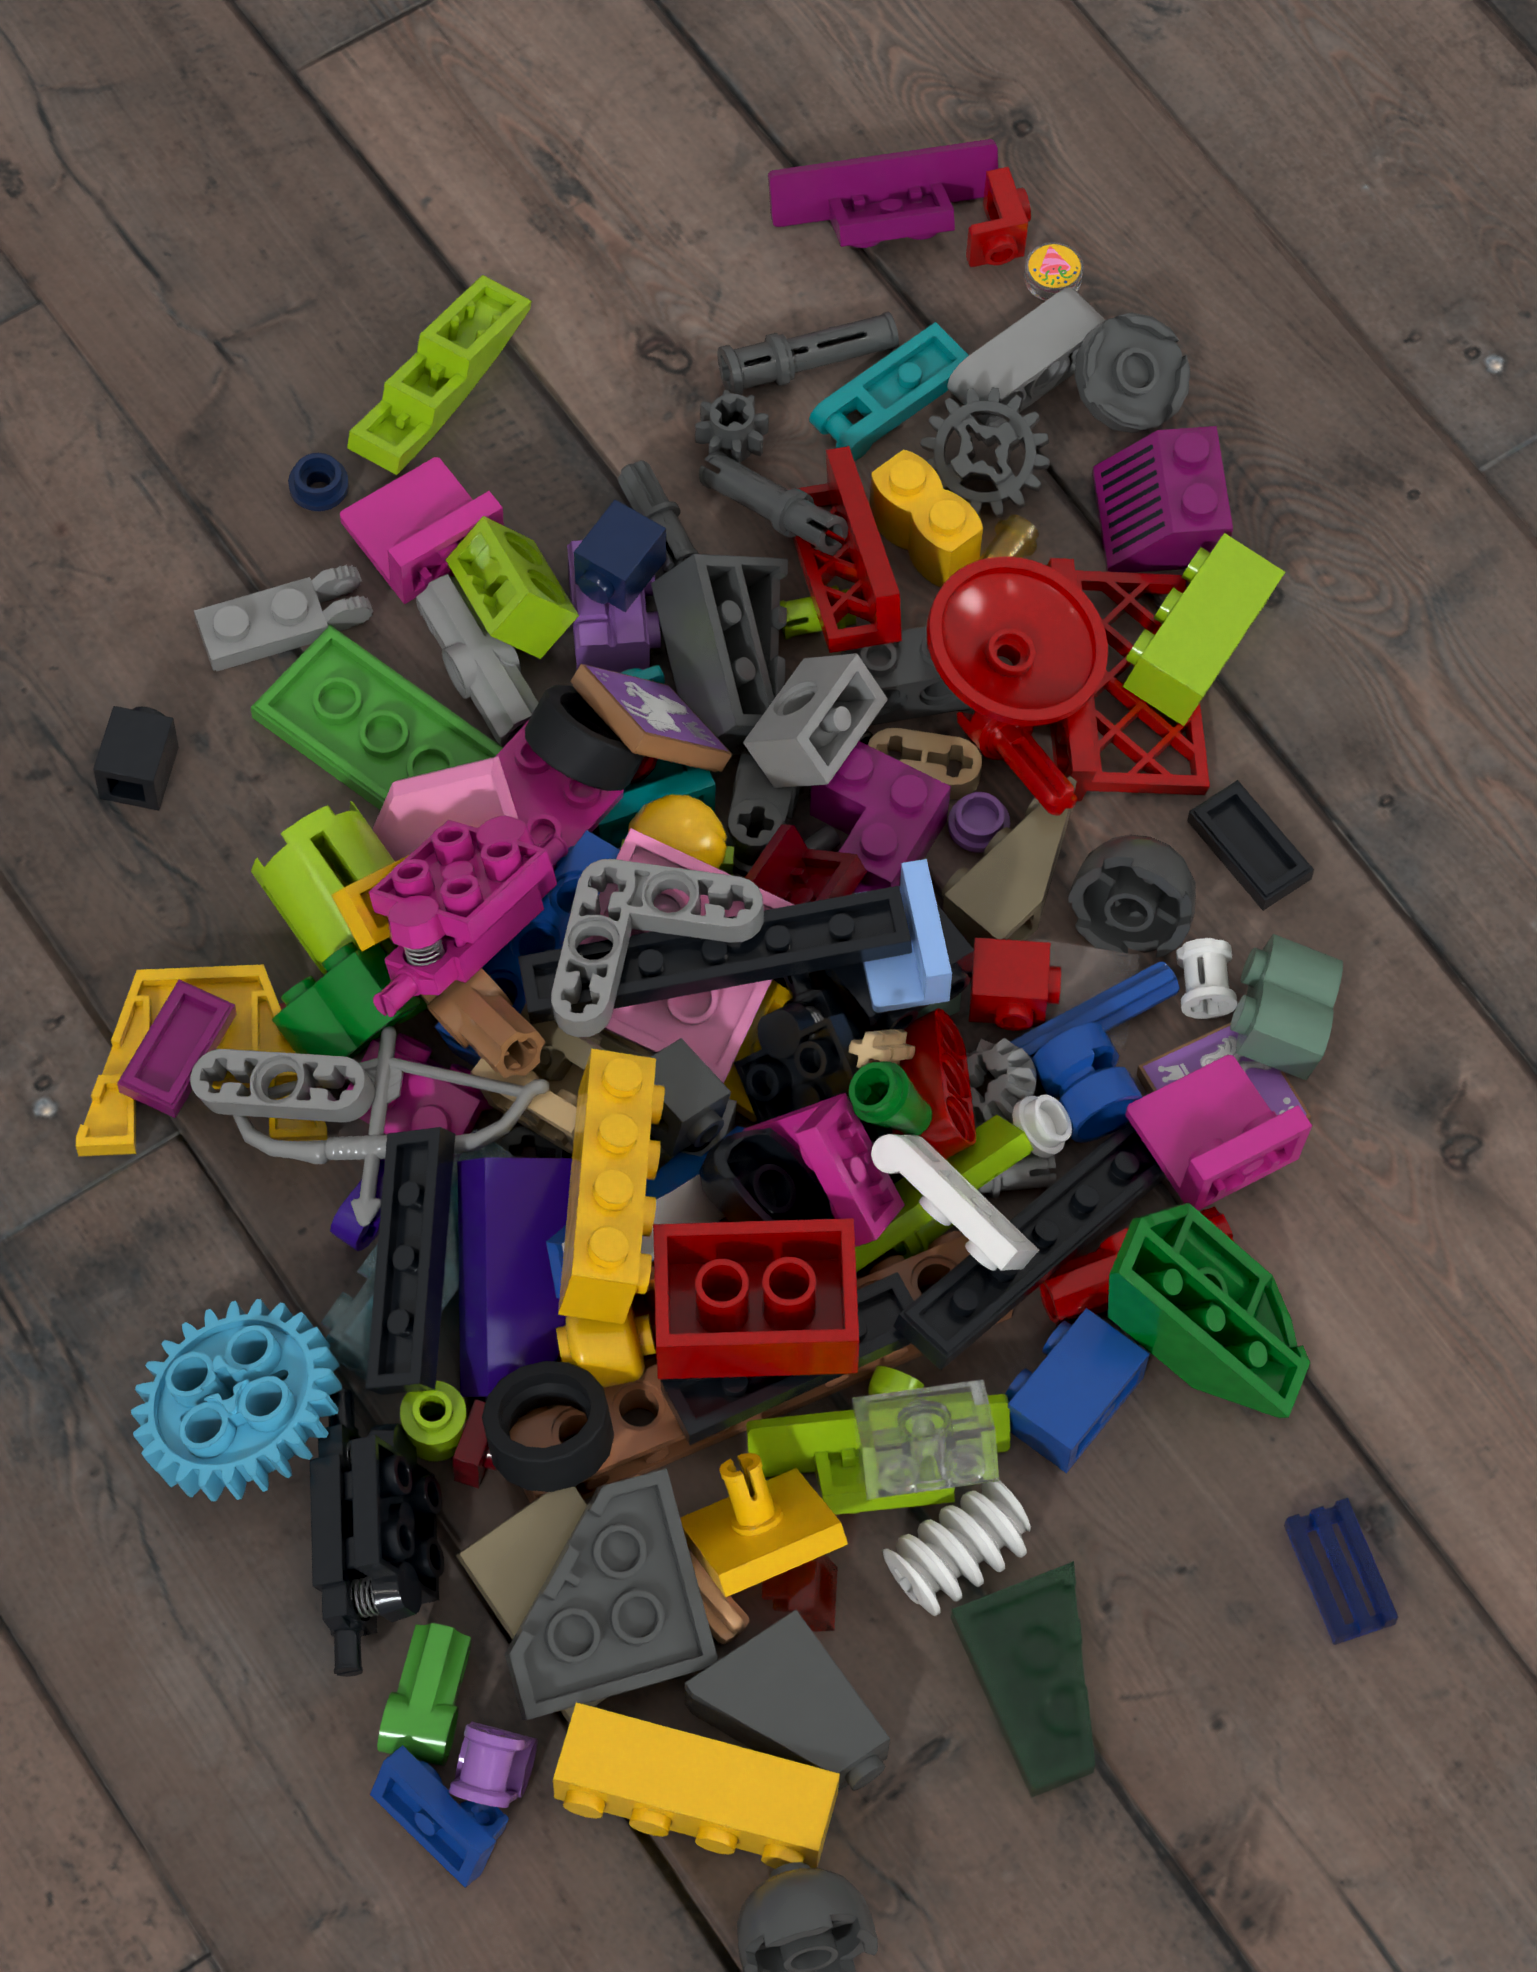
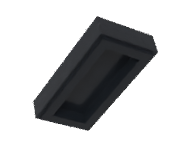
M1238 780L1189 811L1187 822L1263 911L1312 879L1313 867Z

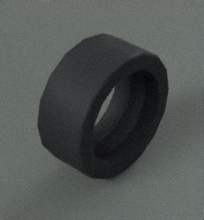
M553 685L547 689L525 727V739L540 758L565 776L593 788L605 791L623 790L631 783L645 757L632 753L573 686Z
M542 1361L522 1366L502 1378L486 1398L482 1421L493 1465L507 1481L531 1491L554 1492L577 1486L596 1474L610 1456L614 1430L604 1388L587 1370L569 1362ZM549 1405L571 1406L584 1412L587 1417V1422L578 1434L562 1444L546 1448L526 1447L511 1440L509 1431L521 1417L534 1409Z

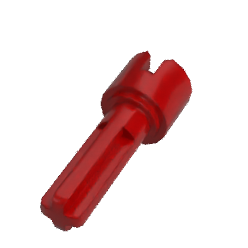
M977 711L973 715L965 712L957 713L958 724L981 753L992 760H1004L1049 814L1060 816L1065 809H1072L1076 805L1077 796L1073 793L1074 786L1031 736L1033 726L1003 723Z

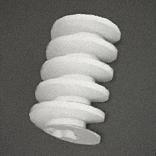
M988 1477L983 1481L981 1487L982 1494L974 1490L963 1494L960 1500L961 1509L954 1505L945 1506L941 1509L939 1514L940 1524L931 1519L920 1523L917 1530L918 1538L911 1534L898 1538L896 1543L897 1553L890 1549H882L890 1572L907 1596L916 1604H920L933 1616L941 1613L936 1592L942 1590L956 1602L962 1599V1592L957 1580L961 1575L974 1586L979 1587L984 1584L979 1563L983 1560L995 1571H1003L1005 1563L1000 1549L1004 1546L1017 1557L1022 1558L1027 1554L1021 1535L1026 1531L1030 1532L1029 1519L1013 1493L995 1477Z

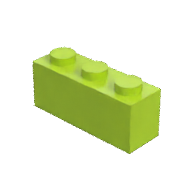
M1226 533L1223 534L1211 553L1200 547L1182 575V578L1190 583L1184 593H1181L1174 587L1172 588L1154 616L1155 620L1162 623L1157 633L1153 634L1144 629L1125 660L1133 664L1134 668L1122 687L1182 726H1185L1284 576L1285 571Z

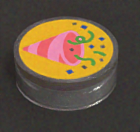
M1059 242L1043 243L1035 247L1027 256L1024 272L1026 287L1035 297L1044 301L1065 288L1071 287L1078 292L1082 284L1083 260L1080 254L1069 245Z

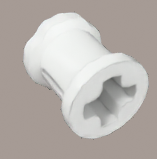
M1201 938L1188 941L1176 950L1177 965L1184 969L1186 993L1181 998L1182 1013L1195 1019H1212L1233 1012L1237 1007L1236 993L1229 989L1227 963L1232 959L1231 945L1224 940Z

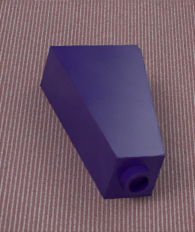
M484 1157L457 1161L460 1394L462 1397H484V1402H486L487 1396L497 1383L516 1369L542 1361L557 1362L559 1346L556 1327L566 1325V1316L558 1315L559 1299L556 1298L546 1241L566 1225L572 1158Z

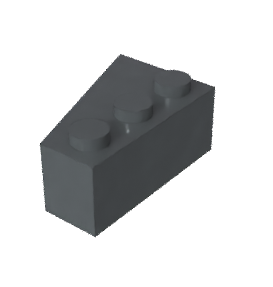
M693 554L653 581L651 587L678 696L732 754H741L747 750L743 741L785 685L786 659L778 656L779 630L786 626L787 608L780 606V580L788 575V559Z

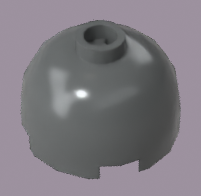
M1130 834L1112 838L1088 854L1073 881L1068 900L1069 903L1072 902V908L1078 917L1075 925L1076 929L1097 949L1125 959L1128 958V948L1140 952L1157 950L1156 958L1166 956L1181 946L1188 934L1195 914L1196 882L1184 858L1170 845L1149 836Z
M802 1862L782 1865L773 1870L770 1878L759 1884L741 1906L737 1921V1936L743 1972H856L853 1961L855 1957L863 1952L874 1956L878 1951V1938L874 1922L864 1896L844 1876L829 1870L810 1868L808 1864Z

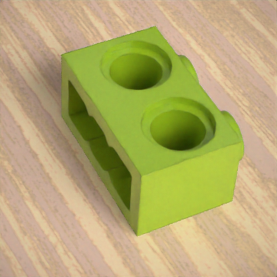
M485 516L477 522L445 559L489 635L539 659L547 653L579 616L534 540Z

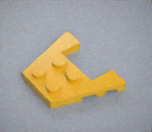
M264 964L136 970L111 1039V1051L102 1075L97 1077L91 1094L92 1103L84 1125L80 1124L76 1135L78 1156L136 1154V1100L119 1093L117 1082L179 979L235 1004L237 1015L217 1049L295 1053L272 1021L281 1011ZM227 1071L224 1080L214 1081L212 1087L214 1089H221L223 1083L241 1082L237 1081V1079L229 1071ZM283 1072L272 1079L268 1088L298 1080L297 1073ZM242 1083L246 1088H250V1083ZM284 1096V1097H281V1098H277V1099H274V1100L283 1099V1098H285V1097H287V1096ZM269 1118V1136L275 1140L312 1141L327 1140L328 1138L325 1121Z

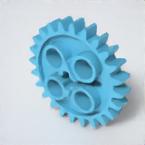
M256 1299L248 1314H245L236 1301H232L226 1318L220 1320L211 1309L205 1311V1327L197 1330L191 1324L185 1322L182 1324V1331L185 1337L183 1342L176 1344L172 1341L164 1340L161 1343L163 1349L169 1355L165 1362L148 1361L146 1363V1368L155 1379L154 1382L136 1385L135 1391L145 1403L131 1409V1415L140 1424V1427L133 1432V1435L144 1449L141 1453L143 1457L170 1487L178 1484L189 1497H193L202 1489L211 1501H217L225 1486L237 1500L242 1499L246 1484L250 1481H254L265 1492L269 1486V1473L277 1470L281 1475L289 1478L292 1476L289 1459L294 1455L308 1460L313 1457L310 1449L305 1444L309 1437L327 1438L329 1433L319 1421V1418L338 1414L339 1408L329 1395L342 1389L341 1382L333 1373L340 1366L339 1362L329 1350L331 1345L317 1327H313L305 1314L300 1312L293 1316L287 1306L281 1302L270 1312L261 1299Z

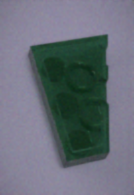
M1074 1561L953 1608L950 1618L1031 1798L1092 1774L1095 1768L1088 1690L1085 1685L1082 1656L1081 1623L1078 1618Z

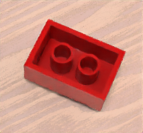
M854 1218L653 1224L658 1379L858 1373L859 1323Z

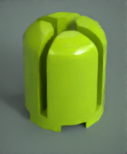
M350 801V811L335 815L327 805L303 817L281 833L287 844L271 858L264 867L259 859L256 858L251 869L255 879L323 976L327 971L323 967L322 962L334 952L350 942H354L356 947L360 949L331 895L395 862L353 801ZM391 938L379 943L386 954L391 953L399 946L394 944Z

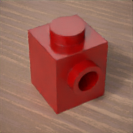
M975 938L969 1022L995 1023L1000 1028L1012 1031L1025 1030L1031 1026H1040L1045 1023L1047 1004H1059L1061 988V967L1050 966L1051 943Z

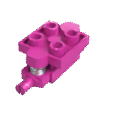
M506 815L489 819L478 828L448 819L407 858L395 866L386 877L369 891L374 912L388 916L390 938L394 944L399 945L384 959L392 981L374 995L373 1003L377 1010L384 1016L388 1013V1017H393L413 996L420 994L440 995L455 980L466 983L544 910L542 898L557 885L553 866L569 852L564 839L557 834L554 837V834L550 833L538 846H535L526 823L523 820Z

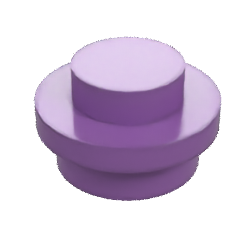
M974 792L964 796L953 805L949 813L948 830L952 839L960 847L971 852L983 853L996 833L1004 827L1010 828V816L1006 807L995 796L985 792Z

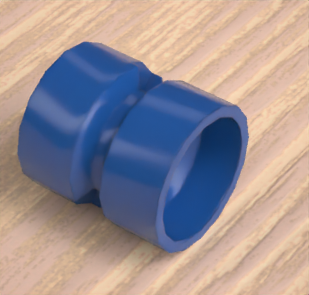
M1086 1023L1062 1032L1043 1045L1031 1059L1036 1069V1076L1046 1094L1054 1098H1060L1059 1102L1064 1106L1071 1120V1138L1075 1142L1080 1143L1100 1139L1121 1128L1129 1121L1125 1115L1128 1105L1143 1097L1129 1071L1125 1067H1116L1120 1055L1103 1026L1099 1023Z

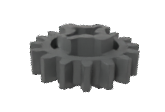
M992 387L987 401H979L974 388L967 389L968 404L960 407L950 397L945 400L950 415L945 420L931 415L928 420L929 424L938 433L936 438H921L920 445L923 449L934 453V457L926 461L939 474L943 489L959 495L970 503L978 516H980L983 506L991 505L995 516L1001 518L1004 512L1003 502L1011 500L1014 505L1021 509L1025 506L1021 493L1024 487L1035 491L1041 489L1042 484L1033 475L1034 469L1049 468L1050 460L1043 455L1036 454V449L1049 444L1048 434H1033L1031 431L1040 421L1038 413L1035 411L1022 417L1019 414L1023 402L1022 398L1016 395L1007 405L1002 404L999 388ZM994 415L1009 422L1005 421L998 427L980 425L974 416ZM955 430L961 439L959 455L946 466V445L950 435ZM969 433H973L978 441L982 440L988 447L995 443L1000 445L996 448L995 455L998 468L1002 474H998L992 465L988 466L983 460L975 464L971 462L976 454L973 447L974 443ZM1024 441L1025 460L1021 471L1016 477L1009 467L1011 452ZM976 479L992 482L997 490L977 492L967 489L962 485H966L971 480Z

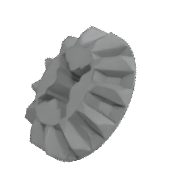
M1003 1038L996 1044L981 1039L977 1050L970 1054L966 1053L975 1129L996 1114L1012 1123L1014 1106L1025 1097L1033 1096L1036 1087L1034 1063L1022 1048L1015 1046L1006 1038ZM989 1071L996 1080L988 1083L984 1099L975 1088L983 1084L984 1075Z

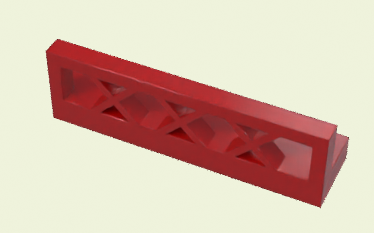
M850 447L826 450L827 483L797 489L810 495L816 506L831 505L832 509L829 512L841 516L847 521L848 535L844 539L830 530L826 532L828 537L838 541L843 546L833 556L814 549L816 546L799 536L792 537L829 653L902 641L900 592ZM835 576L855 583L846 593L826 586ZM848 613L870 621V624L843 629H838L837 624Z

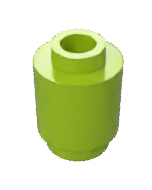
M436 1381L435 1390L407 1392L400 1406L401 1425L409 1440L416 1447L419 1458L427 1461H443L453 1457L466 1425L467 1411L464 1399L456 1388L446 1382ZM433 1415L443 1416L440 1420L434 1422L425 1420V1418Z

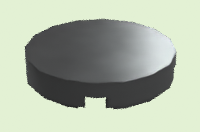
M1131 312L1101 322L1085 336L1076 354L1074 377L1080 398L1094 418L1113 430L1138 433L1160 426L1179 412L1189 392L1190 366L1187 356H1182L1181 349L1176 344L1179 339L1171 328L1152 316Z

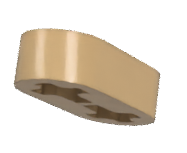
M886 728L878 731L869 740L868 746L887 755L889 751L901 752V762L951 786L950 800L961 799L973 793L978 787L981 778L982 755L978 748L969 740L902 728ZM949 760L961 761V770L958 777L946 775Z

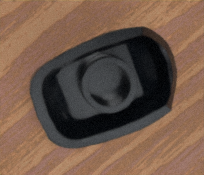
M771 1128L743 1131L725 1137L709 1150L699 1170L702 1190L730 1222L835 1219L830 1208V1200L814 1170L806 1165L802 1155L793 1145Z

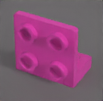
M438 457L428 460L340 512L341 524L403 604L415 599L416 596L427 588L429 582L447 574L451 577L454 576L445 559L483 516L504 526L503 507L492 493L488 491L473 500Z
M527 721L496 755L499 757L518 819L526 823L535 846H538L550 833H553L554 837L557 834L563 838L568 848L575 846L585 831L588 830L592 833L605 816L623 798L624 789L621 791H605L593 788L565 776L548 765L532 750L525 739Z
M1226 1055L1130 1103L1125 1113L1127 1119L1182 1201L1190 1203L1198 1211L1298 1160L1312 1128V1124L1299 1105L1278 1116L1275 1111H1271L1233 1055Z
M846 1093L743 1130L771 1128L799 1151L806 1165L814 1170L827 1194L834 1218H854L855 1247L877 1240L905 1206L889 1174L880 1171L874 1165L871 1156L873 1144L859 1117L853 1111V1106Z

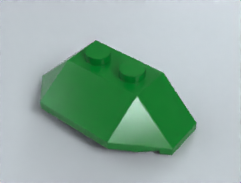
M1190 1203L1179 1204L1132 1219L1109 1274L1108 1318L1193 1389L1277 1418H1289L1309 1368L1310 1360L1304 1346H1297L1291 1316L1273 1275Z

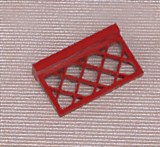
M1050 558L1047 566L1068 577L1081 590L1102 591L1118 605L1101 620L1106 631L1108 644L1124 657L1111 671L1105 670L1100 685L1081 709L1065 719L1050 723L1054 763L1066 778L1070 775L1076 780L1074 794L1077 796V801H1082L1087 791L1206 795L1210 788L1200 703L1185 726L1178 723L1173 727L1150 708V704L1122 687L1123 684L1116 678L1131 665L1125 659L1134 645L1111 627L1120 616L1127 612L1145 629L1156 634L1162 623L1155 620L1154 615L1137 600L1145 593L1169 594L1173 587L1184 593L1186 590V580L1182 578V575L1075 570L1074 559ZM1105 689L1130 710L1116 725L1095 709L1094 699ZM1137 717L1163 738L1148 753L1122 732ZM1185 729L1187 738L1181 734ZM1098 732H1100L1103 735V737L1100 740L1098 738ZM1110 743L1136 763L1128 773L1102 772L1100 753ZM1171 745L1190 762L1191 775L1171 774L1155 759Z

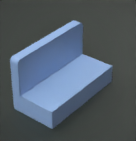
M927 859L901 863L899 888L911 937L912 953L863 962L872 1008L877 1013L950 1001L952 971Z

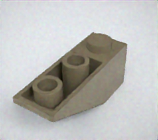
M1069 775L1067 779L1074 786L1073 793H1075L1076 780ZM1034 798L1025 812L1026 817L1013 830L1008 827L1001 829L986 846L984 857L971 870L967 867H962L948 880L942 890V896L944 897L942 910L973 949L975 938L1026 941L1038 929L1072 809H1065L1060 816L1051 815Z

